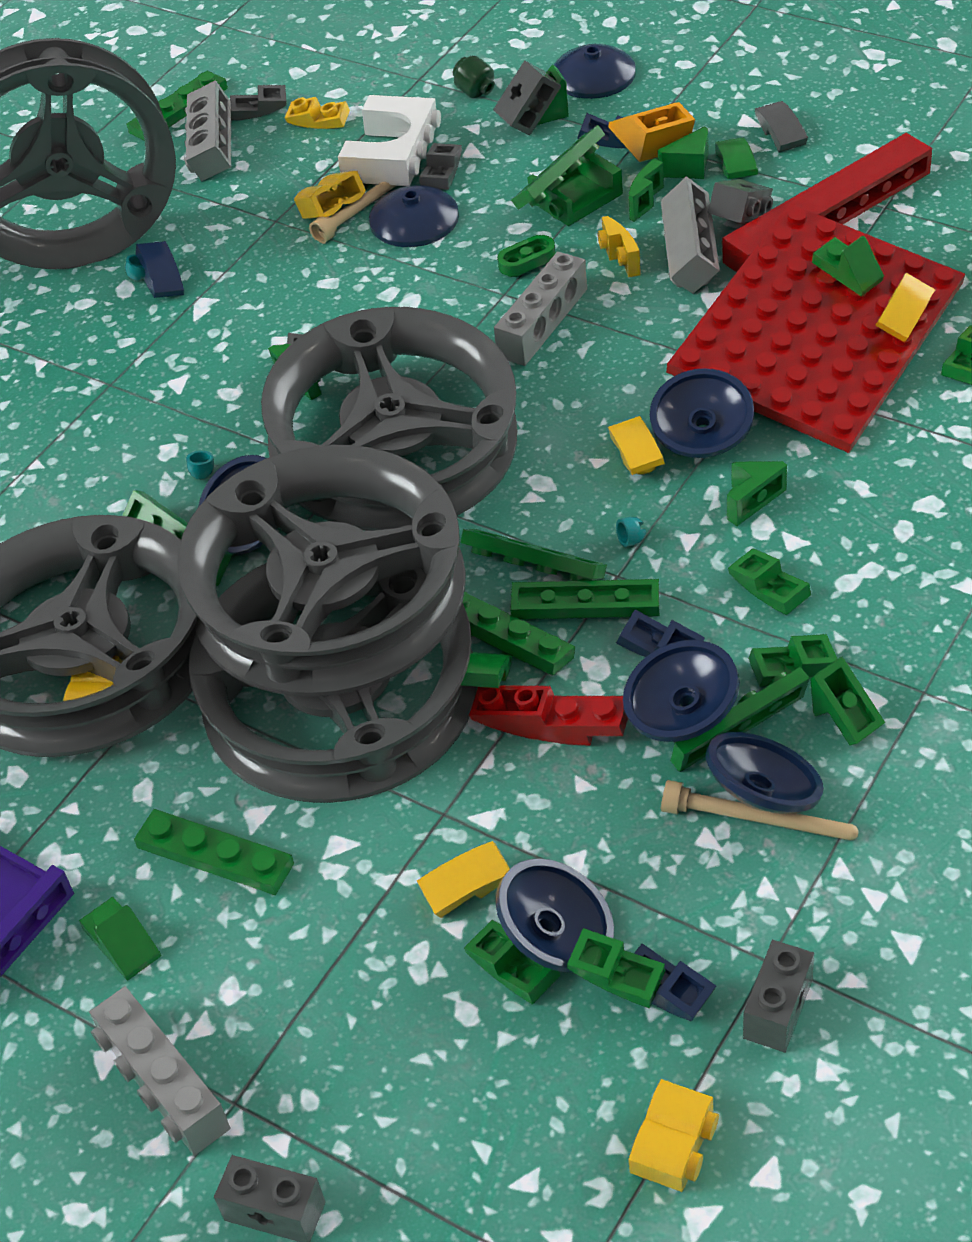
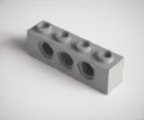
M215 80L187 94V107L185 108L187 121L185 124L186 157L184 161L188 170L191 173L195 172L201 181L231 167V101Z
M557 251L494 326L495 343L508 361L526 366L586 292L585 259Z

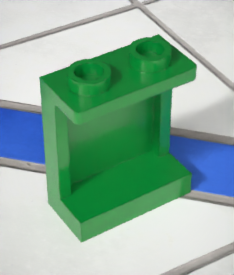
M595 152L587 158H584L582 155L579 158L582 164L570 174L566 172L561 174L564 180L552 190L546 188L544 190L546 197L535 206L540 207L553 218L558 219L569 227L623 194L622 169ZM534 174L527 178L528 184L537 176Z

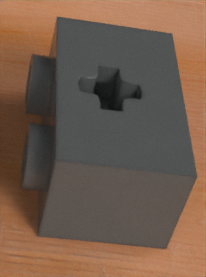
M524 60L493 110L510 126L530 136L560 90L561 85L544 70Z
M742 179L715 182L707 213L738 223L751 222L772 209L773 198L771 195L773 189Z
M772 939L744 1010L743 1039L786 1053L813 981L814 952Z
M231 1155L214 1195L224 1221L297 1242L311 1241L326 1203L317 1178Z

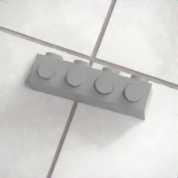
M686 176L661 199L669 278L677 287H683L694 294L700 287L707 285L720 269L712 214L707 213L710 204L709 193Z
M126 986L89 1011L96 1025V1028L91 1031L92 1036L105 1053L111 1049L117 1058L113 1060L114 1064L125 1080L129 1082L134 1079L140 1086L137 1093L151 1112L156 1109L159 1110L164 1117L160 1122L175 1143L182 1140L195 1156L231 1129L221 1103Z

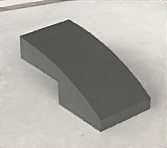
M258 85V95H230L231 121L261 117L285 107L286 86Z
M779 101L755 108L754 112L765 135H771L778 152L806 145L808 136L798 118L786 103Z
M433 143L426 154L427 166L419 176L420 185L449 190L458 168L462 145Z

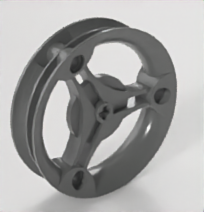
M46 38L20 42L1 49L0 98L10 91L27 84H31L42 93L37 117L19 129L12 140L9 159L0 165V208L32 195L49 200H63L75 197L81 193L107 199L117 204V207L91 223L63 230L32 229L0 217V257L16 264L33 268L68 269L105 260L128 248L140 239L159 218L170 197L175 179L176 155L174 143L153 90L141 74L124 59L104 48L87 42L72 39ZM90 83L108 90L124 101L135 114L141 126L145 140V160L127 172L104 159L103 146L97 132L86 121L74 116L73 94L85 89ZM51 95L63 96V113H51ZM103 176L117 183V185L114 187L99 180L98 177Z
M380 307L355 311L328 320L312 328L289 345L272 366L263 387L261 407L265 430L268 434L270 457L296 449L323 445L363 446L383 450L398 456H405L425 446L434 445L472 448L465 457L455 464L431 474L448 494L457 516L482 501L496 488L504 478L515 455L517 446L516 384L507 358L500 348L476 327L451 315L413 307ZM397 355L419 356L446 363L468 375L479 386L486 398L476 408L463 407L441 401L435 392L424 383L400 376L391 366V363L396 359ZM334 370L343 374H358L360 385L346 396L340 408L341 427L321 445L296 440L293 430V418L300 400L308 389ZM380 370L382 377L370 379L369 372ZM338 497L300 503L303 508L327 521L351 524L366 531L399 528L412 525L413 521L407 514L392 506L367 499Z
M323 445L296 449L266 458L233 475L202 502L189 520L180 542L177 560L182 591L188 604L198 616L194 629L207 654L223 670L244 683L262 690L292 696H328L348 693L386 681L405 671L426 656L446 635L459 613L466 586L464 560L459 547L460 533L457 514L444 488L428 472L405 458L383 450L354 445ZM324 498H359L392 506L407 514L413 521L412 525L399 528L363 531L356 526L343 522L326 521L313 523L298 517L286 510V508ZM279 527L287 535L282 536L276 529ZM259 540L271 551L266 563V575L272 593L280 602L272 620L252 622L241 626L223 610L216 592V576L220 563L229 547L243 546ZM421 568L427 575L413 599L383 622L353 635L311 642V638L320 624L332 611L342 609L360 600L370 591L376 581ZM302 611L296 625L293 624L298 612Z
M88 515L46 523L26 530L0 543V609L13 598L36 584L64 573L80 570L74 580L61 594L44 601L28 615L25 621L0 632V678L36 670L53 676H72L91 672L114 683V685L84 697L53 703H23L0 697V749L34 757L73 756L104 749L126 741L154 726L172 713L193 692L189 675V656L196 634L194 625L198 616L188 604L181 588L177 562L181 540L177 536L154 523L142 519L118 515ZM152 573L174 590L179 605L178 617L170 638L157 640L138 648L128 640L131 629L130 617L124 603L116 595L122 581L138 579ZM115 655L123 660L121 664L113 659Z
M266 563L238 579L218 598L223 610L241 626L252 622L269 621L275 615L280 602L270 589L266 575ZM421 568L376 581L374 586L365 595L376 597L370 604L343 622L320 625L312 636L311 642L353 635L383 622L413 599L427 575ZM463 603L451 628L440 641L443 653V668L439 681L426 703L409 720L406 721L398 718L379 719L374 709L373 702L383 693L390 679L367 688L336 695L292 696L283 694L287 701L298 710L314 716L330 717L339 726L344 734L338 739L334 749L305 750L290 748L273 743L257 735L238 719L230 704L243 687L254 686L242 682L218 666L201 645L197 634L194 636L189 656L191 687L195 700L202 712L207 737L215 753L235 775L261 791L295 801L312 803L351 801L388 791L413 779L436 763L458 739L469 720V713L477 692V686L461 685L467 672L470 655L473 653L471 649V629ZM362 709L367 722L354 727L348 714Z

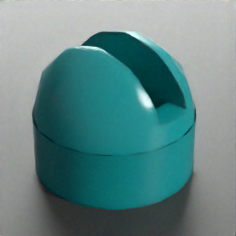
M136 254L127 256L125 271L128 277L135 281L144 279L145 270Z
M194 451L187 455V469L194 478L206 479L213 472L214 458L212 453L208 451Z
M625 517L617 520L616 533L622 546H632L644 539L646 529L640 528L643 525L641 519Z

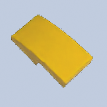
M301 97L291 102L285 115V120L289 124L306 128L344 127L350 109L346 101L339 103L328 102L320 106L317 97L307 99Z
M609 216L602 217V230H598L600 249H606L609 260L618 259L619 266H625L628 278L641 275L640 250L634 238Z
M905 273L875 326L905 342L935 289Z
M640 416L608 427L611 440L619 449L623 464L631 475L647 474L652 472L657 466L665 464L651 432Z
M491 841L442 864L418 879L417 883L434 914L442 918L474 895L481 899L498 887L504 875L510 870V867L496 843Z

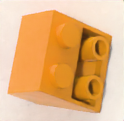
M680 102L611 121L608 127L639 162L658 157L659 149L692 133L695 118Z

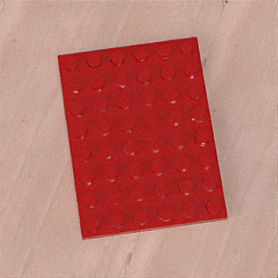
M789 203L669 360L666 373L676 376L685 371L706 368L731 374L739 379L749 390L753 400L754 412L850 453L963 284L965 273ZM864 236L884 274L883 281L862 297L812 263L813 253L834 237L849 246L855 240ZM905 273H908L932 287L935 291L908 339L903 342L875 325Z

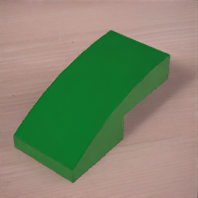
M744 137L715 142L716 154L722 161V172L728 179L758 175L754 155Z
M652 159L632 182L628 195L629 219L635 222L654 207L653 195L664 188L663 162Z
M969 325L958 337L956 350L943 363L941 371L942 376L972 385V325Z
M754 548L728 567L729 574L746 590L765 604L785 615L789 614L811 596L809 583L783 572L779 559Z
M827 634L791 636L786 647L752 648L748 659L759 687H766L778 674L782 672L789 674L799 667L811 678L835 661L837 657Z
M471 653L467 672L461 685L499 688L500 682L506 681L513 662L512 655Z
M491 920L464 947L465 952L486 972L532 1005L561 976L559 971L546 968L525 956L506 935L502 925L494 920Z
M584 928L567 963V969L590 983L649 1009L665 974L664 963L625 951L623 941Z

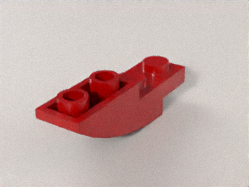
M499 685V688L478 687L469 713L471 720L509 734L547 742L585 746L591 745L593 736H624L628 721L623 706V696H555L551 686Z

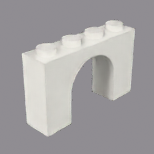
M369 95L362 108L365 135L398 138L387 142L345 141L338 155L340 172L358 171L364 184L387 182L390 185L410 186L414 175L419 173L420 162L426 157L429 143L433 142L435 129L440 127L441 113L440 110H436L435 98Z

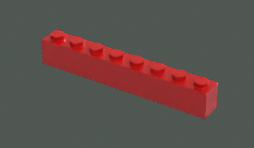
M908 133L902 134L722 238V263L737 272L789 203L840 224H845L930 174L933 148Z

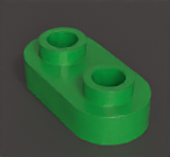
M535 235L501 250L497 256L498 269L504 275L517 277L547 264L556 254L555 242L547 235Z

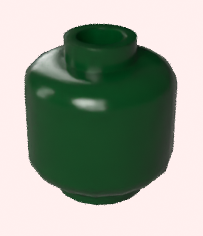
M472 55L461 58L453 69L455 86L470 98H477L482 94L486 96L494 88V70L478 56Z

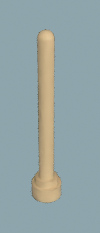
M381 182L367 191L359 200L350 203L333 216L317 218L309 225L312 237L323 244L335 236L338 226L392 190L396 185Z
M667 780L663 792L662 812L678 815L679 811L687 812V809H693L849 841L856 839L859 834L858 828L853 824L797 813L779 814L765 812L749 807L741 802L691 793V788L684 787L682 782Z

